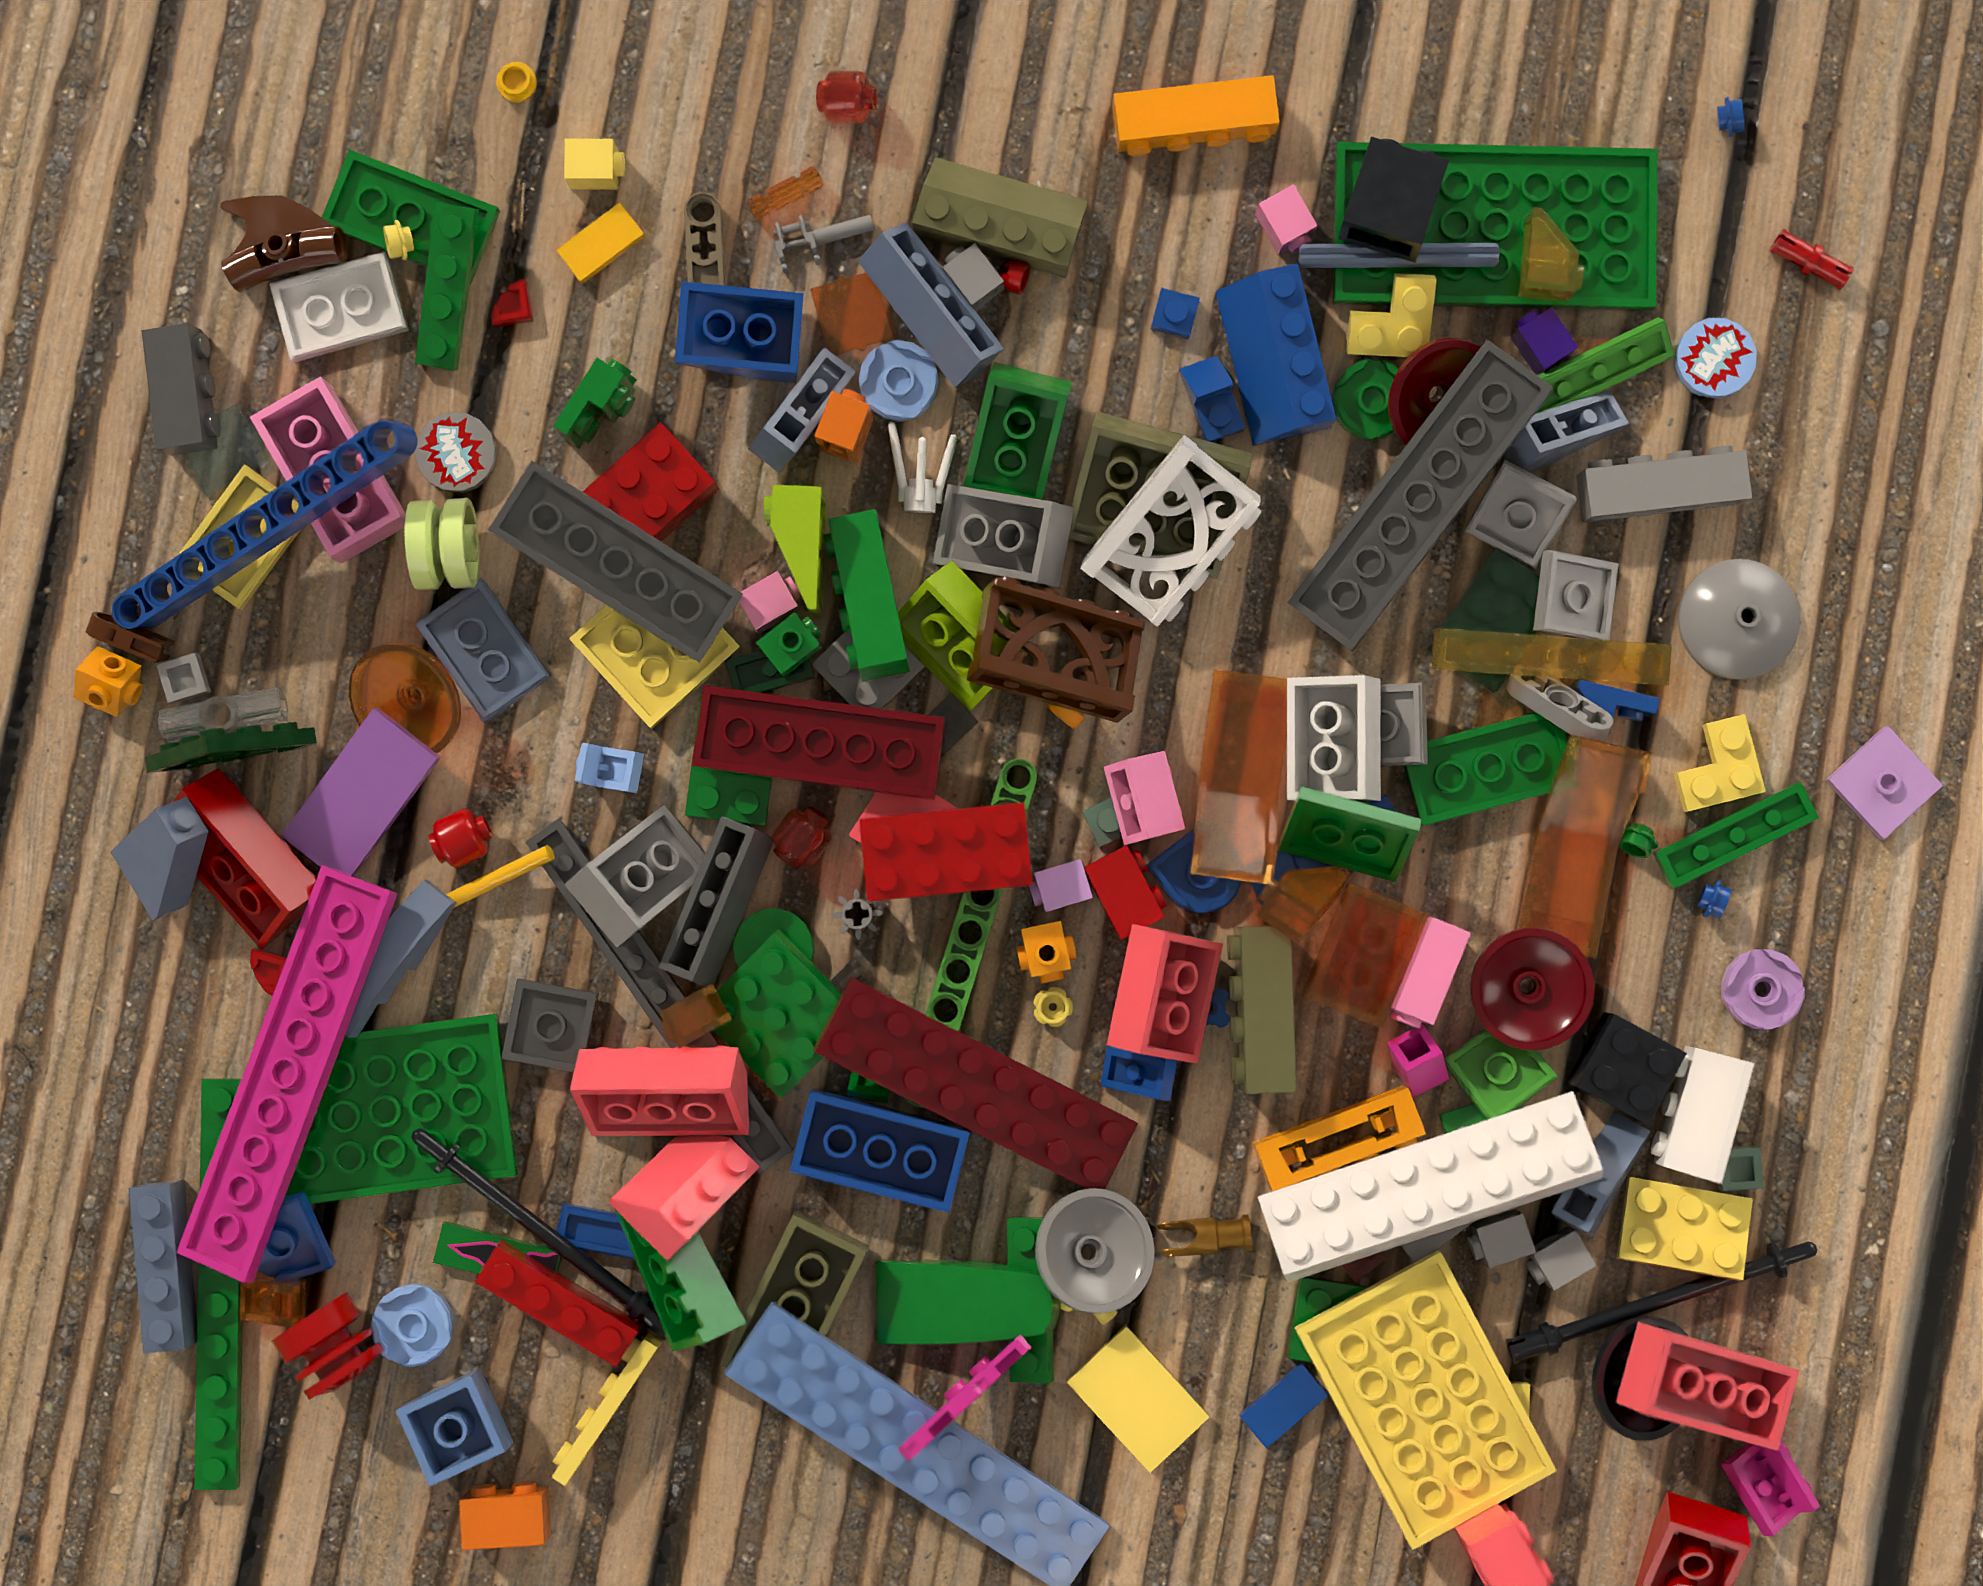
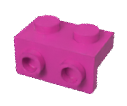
M1781 1441L1778 1451L1747 1442L1721 1464L1763 1536H1774L1799 1513L1814 1512L1820 1507L1812 1493L1810 1484L1802 1477L1791 1458L1789 1449Z

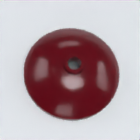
M1442 338L1421 346L1403 362L1391 385L1388 412L1392 428L1398 439L1405 446L1481 348L1480 346L1464 339ZM1436 386L1435 395L1429 398L1431 389Z
M1527 927L1512 930L1499 936L1483 950L1472 971L1470 996L1478 1020L1497 1040L1517 1049L1543 1050L1565 1042L1581 1028L1591 1011L1595 986L1589 962L1572 941L1548 929ZM1525 979H1532L1533 989L1528 993H1523L1520 989L1521 982Z

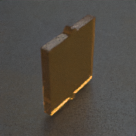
M866 272L848 278L839 276L838 281L810 289L828 350L834 355L855 349L864 351L868 345L893 338L880 291Z

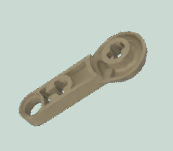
M694 193L688 198L684 208L687 280L694 283L726 286L723 221L719 202L710 193ZM700 203H708L713 206L714 215L708 221L699 222L692 217L694 207ZM700 232L707 233L710 248L716 250L709 253V259L703 260L700 254L695 252L702 248ZM677 317L676 327H675L676 337H677V329H678V317Z

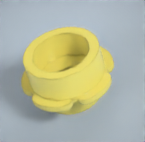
M394 220L395 225L383 226L387 252L390 259L401 257L402 260H406L407 252L414 251L409 226L401 228L400 222Z
M1050 987L1048 991L1042 990L1034 998L1033 1003L1036 1006L1034 1015L1041 1024L1048 1023L1051 1027H1059L1066 1022V1017L1072 1014V1000L1067 998L1066 992L1059 987ZM1051 1003L1056 1004L1057 1008L1055 1011L1049 1009Z

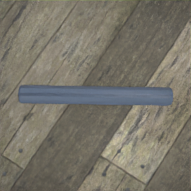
M1422 243L1416 263L1355 244H1302L1298 252V261L1302 268L1494 267L1499 262L1500 251L1497 243Z

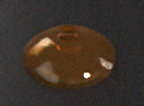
M389 642L369 650L355 664L349 680V701L359 727L371 710L378 707L435 753L443 750L454 739L461 721L460 696L450 673L436 657L426 650L409 643Z

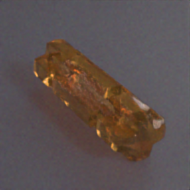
M809 167L799 172V177L796 178L793 175L766 189V194L758 193L748 198L747 205L756 220H760L770 215V210L773 208L777 211L803 198L805 192L808 191L811 194L821 189L823 181L817 169Z

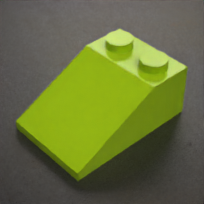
M772 485V495L764 497V520H767V526L772 528L809 612L813 618L821 619L826 497L822 487Z

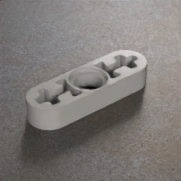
M1519 664L1513 667L1506 686L1508 693L1512 697L1586 744L1600 745L1607 741L1613 725V718L1607 711L1536 666ZM1553 702H1558V703H1561V704H1563V705H1565V706H1560V705H1557V704H1555V703H1553Z

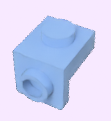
M582 743L580 754L576 760L575 782L637 794L644 754Z

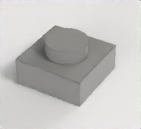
M192 653L156 665L169 704H176L211 693L200 654Z

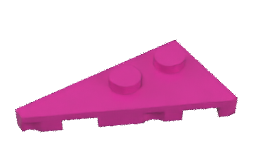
M1019 1335L992 1361L986 1355L968 1372L973 1377L968 1384L960 1379L943 1395L948 1402L898 1448L908 1462L1031 1348L1026 1340Z

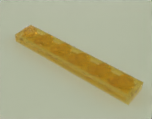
M1435 628L1432 669L1669 685L1672 645Z

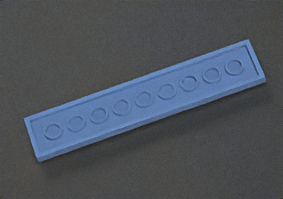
M773 1302L770 1303L725 1369L726 1376L1049 1586H1070L1110 1526L1106 1520L955 1421H952L908 1462L898 1448L938 1410Z

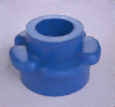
M1726 97L1725 106L1717 107L1719 131L1727 130L1728 136L1732 137L1733 133L1745 131L1742 99L1729 101V97Z
M1720 880L1715 881L1713 886L1705 884L1701 891L1697 907L1703 909V917L1712 916L1720 919L1725 911L1731 895V889L1720 885Z

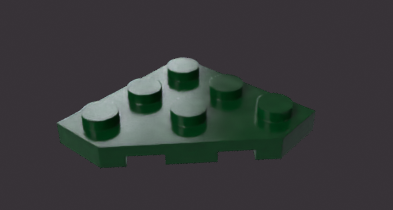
M288 722L273 725V731L263 732L261 725L240 727L236 729V732L225 733L224 728L199 731V735L183 737L179 739V742L160 745V752L145 757L147 773L198 768L200 765L220 762V759L223 763L254 758L256 755L269 754L277 750L278 753L298 750L317 743L315 728L298 729L297 722Z

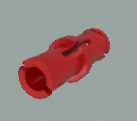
M1784 228L1774 240L1775 245L1773 244L1769 252L1775 253L1800 267L1799 272L1807 276L1811 273L1836 287L1839 291L1849 280L1850 276L1848 274L1851 275L1854 267L1851 265L1849 266L1823 252V246L1817 243L1813 246L1787 232Z

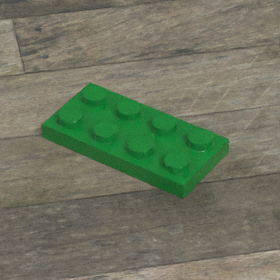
M349 149L322 218L333 226L341 227L347 237L386 252L383 226L395 225L394 220H398L401 228L409 226L413 239L414 251L407 252L406 260L427 267L435 202L479 209L469 283L471 285L501 211L494 205Z
M1538 713L1427 741L1428 765L1404 766L1417 818L1421 819L1420 826L1579 785L1564 730Z

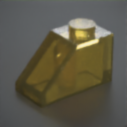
M1534 207L1526 217L1519 297L1567 302L1576 290H1580L1582 287L1584 267L1583 265H1578L1579 251L1542 208Z

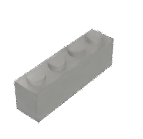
M1719 446L1708 449V455L1693 456L1692 450H1684L1667 454L1668 459L1653 461L1652 455H1640L1628 458V464L1613 466L1611 459L1588 463V469H1584L1577 475L1582 522L1741 505L1752 499L1746 450L1733 452L1732 446Z

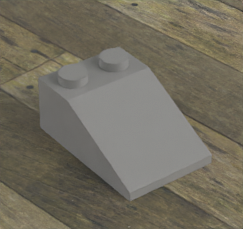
M947 484L933 563L946 565L952 560L960 569L1059 587L1074 508L1051 501Z
M663 805L585 865L564 885L617 948L693 886L705 853L666 806Z

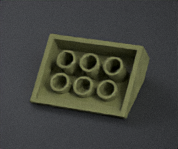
M1097 412L1071 505L1074 508L1069 539L1094 546L1183 437V434ZM1187 436L1197 444L1199 449L1246 485L1251 468L1252 453ZM1191 460L1187 463L1186 467L1200 489L1216 481ZM1168 491L1163 496L1164 502L1168 506H1176L1187 500L1184 494L1177 501L1178 496L1174 491ZM1216 491L1204 498L1205 505L1215 500L1225 502V505H1221L1216 509V514L1221 518L1229 517L1236 509V500L1229 492ZM1191 508L1175 516H1161L1150 510L1146 513L1144 517L1149 521L1154 532V548L1151 555H1170L1193 548L1195 530ZM1209 527L1208 545L1220 530ZM1134 533L1129 537V542L1132 545L1140 544L1137 553L1143 554L1146 546V537L1141 533ZM1215 558L1206 569L1210 572L1208 577L1218 579L1223 560L1219 561ZM1190 567L1182 568V570L1187 571Z

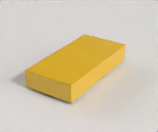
M619 202L556 251L580 283L584 284L644 239L645 235Z

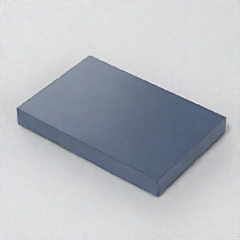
M482 578L478 579L475 588H465L415 623L484 723L490 721L551 678L549 672Z

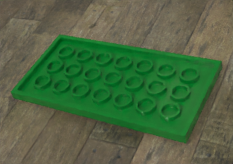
M1337 142L1335 146L1334 244H1352L1339 240L1338 237L1369 142ZM1399 143L1401 146L1417 151L1427 150L1434 152L1440 158L1449 160L1422 243H1497L1500 251L1499 262L1494 267L1333 268V304L1391 305L1394 273L1435 275L1437 281L1434 306L1552 307L1553 309L1652 311L1656 308L1658 148Z

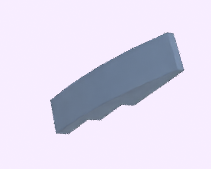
M423 880L388 919L345 1035L348 1038L358 1037L376 1006L389 1001L406 971L417 969L457 904L430 881Z

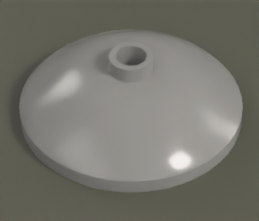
M1731 559L1706 568L1690 582L1680 601L1678 628L1685 649L1702 668L1723 678L1749 679L1773 670L1789 655L1798 637L1800 611L1791 587L1775 570L1756 561ZM1743 609H1747L1752 613V621L1750 623L1742 620L1741 612Z
M1084 1189L1063 1197L1047 1212L1037 1234L1036 1261L1045 1285L1060 1302L1080 1312L1107 1313L1129 1304L1144 1289L1154 1264V1241L1145 1217L1130 1200L1110 1190ZM1083 1245H1087L1091 1250L1088 1260L1084 1259L1081 1255Z

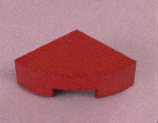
M525 279L510 284L497 300L491 315V322L494 328L534 321L528 282Z
M254 948L251 950L250 955L251 968L262 989L273 996L287 957Z

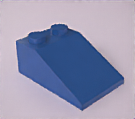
M681 281L675 364L756 380L796 383L804 293Z

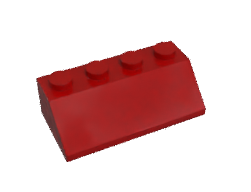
M217 768L182 788L174 802L187 797L208 830L196 876L262 950L304 914L317 878L292 853L289 845L280 839L270 828L262 814L254 809L241 795L235 783L227 779L220 769Z

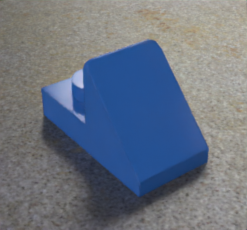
M1217 355L1179 369L1205 441L1215 442L1245 430L1243 420L1232 394L1233 381Z
M1581 679L1571 684V689L1607 711L1612 718H1614L1615 710L1619 711L1618 717L1642 722L1643 716L1648 717L1657 713L1660 698Z
M1107 1046L1100 1086L1158 1100L1170 1101L1177 1060L1144 1055Z

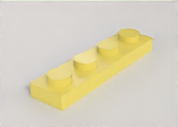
M650 1333L647 1334L642 1342L636 1338L633 1340L622 1357V1360L627 1362V1365L621 1374L617 1376L612 1372L598 1392L605 1398L597 1410L590 1406L575 1427L581 1433L572 1445L566 1441L552 1462L558 1465V1468L552 1475L553 1479L566 1486L661 1345V1340Z

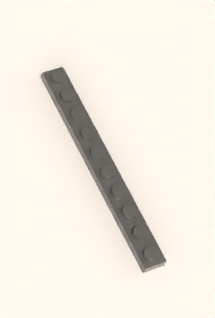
M557 819L527 840L525 843L532 852L545 845L551 847L555 859L542 865V867L669 1047L714 1048L721 1046L671 974L666 970L658 968L661 960L640 930L616 948L564 884L587 865L590 860L563 821ZM747 1084L748 1135L732 1136L738 1145L760 1166L757 1169V1172L760 1174L791 1152L793 1147Z

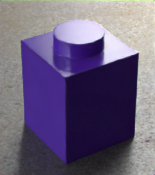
M1552 307L1542 314L1535 309L1516 322L1519 329L1510 337L1536 375L1551 369L1569 357L1578 348Z

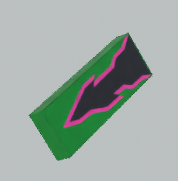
M445 1221L442 1224L433 1263L479 1274L501 1239L554 1272H558L562 1256L550 1247Z

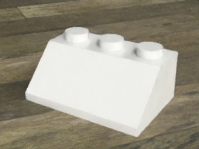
M1685 1046L1684 1052L1687 1054L1675 1075L1676 1080L1673 1091H1669L1663 1101L1662 1115H1665L1662 1131H1657L1652 1141L1651 1154L1655 1155L1653 1163L1722 1184L1755 1063Z

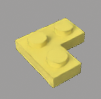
M1394 273L1390 313L1350 311L1346 344L1347 354L1409 357L1418 348L1429 343L1437 281L1435 275Z
M1745 714L1703 724L1702 727L1712 764L1674 773L1684 812L1766 792Z

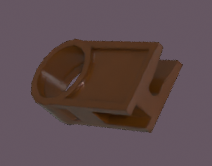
M92 612L85 631L89 636L153 663L169 659L170 655L163 652L166 648L174 645L175 640L146 628H123L115 622L113 615L104 612Z

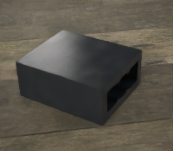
M1371 137L1338 239L1416 263L1449 160L1440 158L1431 151H1417L1401 146L1392 139Z

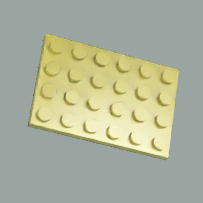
M1439 1250L1294 1327L1412 1550L1557 1471L1445 1258Z

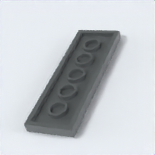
M532 460L487 530L699 663L743 595V593Z

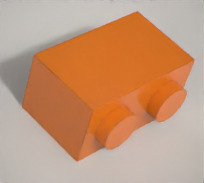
M843 389L842 394L831 391L814 436L819 451L854 464L858 463L874 420L870 404L865 403V396L848 389Z
M522 1481L513 1483L512 1489L496 1490L495 1484H478L472 1486L471 1491H467L459 1500L462 1550L545 1545L551 1536L548 1486L537 1487V1482Z

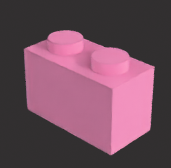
M1165 751L1134 757L1104 766L1124 845L1185 829L1182 810L1178 803L1172 780V772L1168 765Z

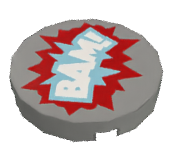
M449 412L435 417L423 427L417 439L415 458L420 472L432 485L446 492L465 493L477 489L485 482L484 480L488 478L490 472H493L497 461V446L493 434L479 419L467 413Z

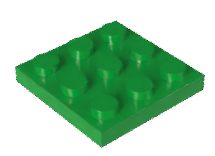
M778 929L696 1012L730 1047H738L742 1060L781 1099L823 1058V1056L815 1053L813 1049L842 993Z

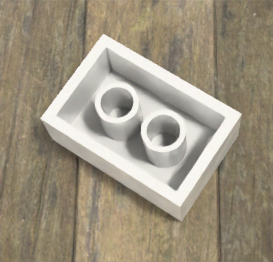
M1366 675L1287 678V800L1295 801L1302 786L1354 801H1381V706L1379 678Z

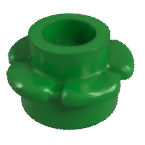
M1632 823L1630 827H1624L1619 832L1621 838L1618 844L1619 848L1634 857L1648 858L1652 849L1658 847V842L1653 836V830L1643 824Z

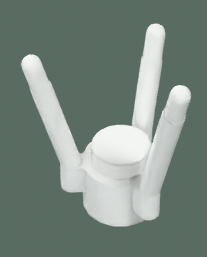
M893 421L889 422L890 443L899 488L898 502H904L905 512L935 513L936 504H942L943 489L953 458L957 436L952 434L949 437L935 488H933V480L925 479L926 439L924 437L919 438L916 478L909 479V486H907L896 424Z

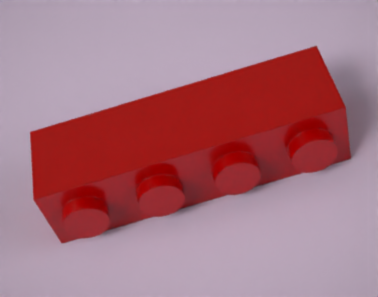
M503 1239L500 1240L474 1281L617 1367L638 1333L641 1324L636 1319L631 1321L626 1317L627 1314L560 1273L554 1272Z

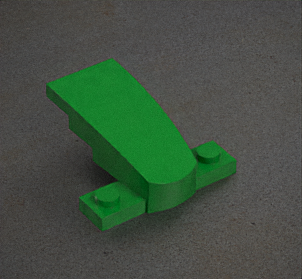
M1012 1216L1007 1218L1008 1265L972 1260L966 1262L930 1259L922 1261L882 1259L876 1261L877 1343L954 1344L1009 1339V1344H1011L1021 1335L1031 1348L1010 1367V1382L1036 1384L1054 1382L1053 1329H1055L1059 1318L1061 1302L1049 1291L1037 1266L1036 1239L1044 1217Z

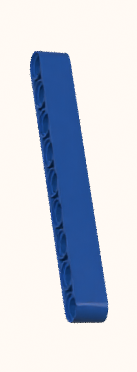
M379 420L372 423L118 595L112 605V615L115 622L126 629L153 628L160 625L409 458L417 447L415 430L403 422ZM391 431L395 435V444L392 449L389 448L387 443ZM360 453L363 459V465L361 469L358 471L355 465V459L357 455ZM326 475H328L330 479V488L328 492L325 491L323 486V482ZM294 497H296L298 501V509L296 513H294L292 509V501ZM263 518L266 522V531L264 535L262 534L260 529V523ZM231 540H233L235 545V551L233 555H231L229 551V544ZM200 561L203 565L202 576H200L198 571V565ZM169 582L172 586L171 596L167 592ZM138 603L140 604V607H141V615H140V617H139L138 614H137V605H138Z

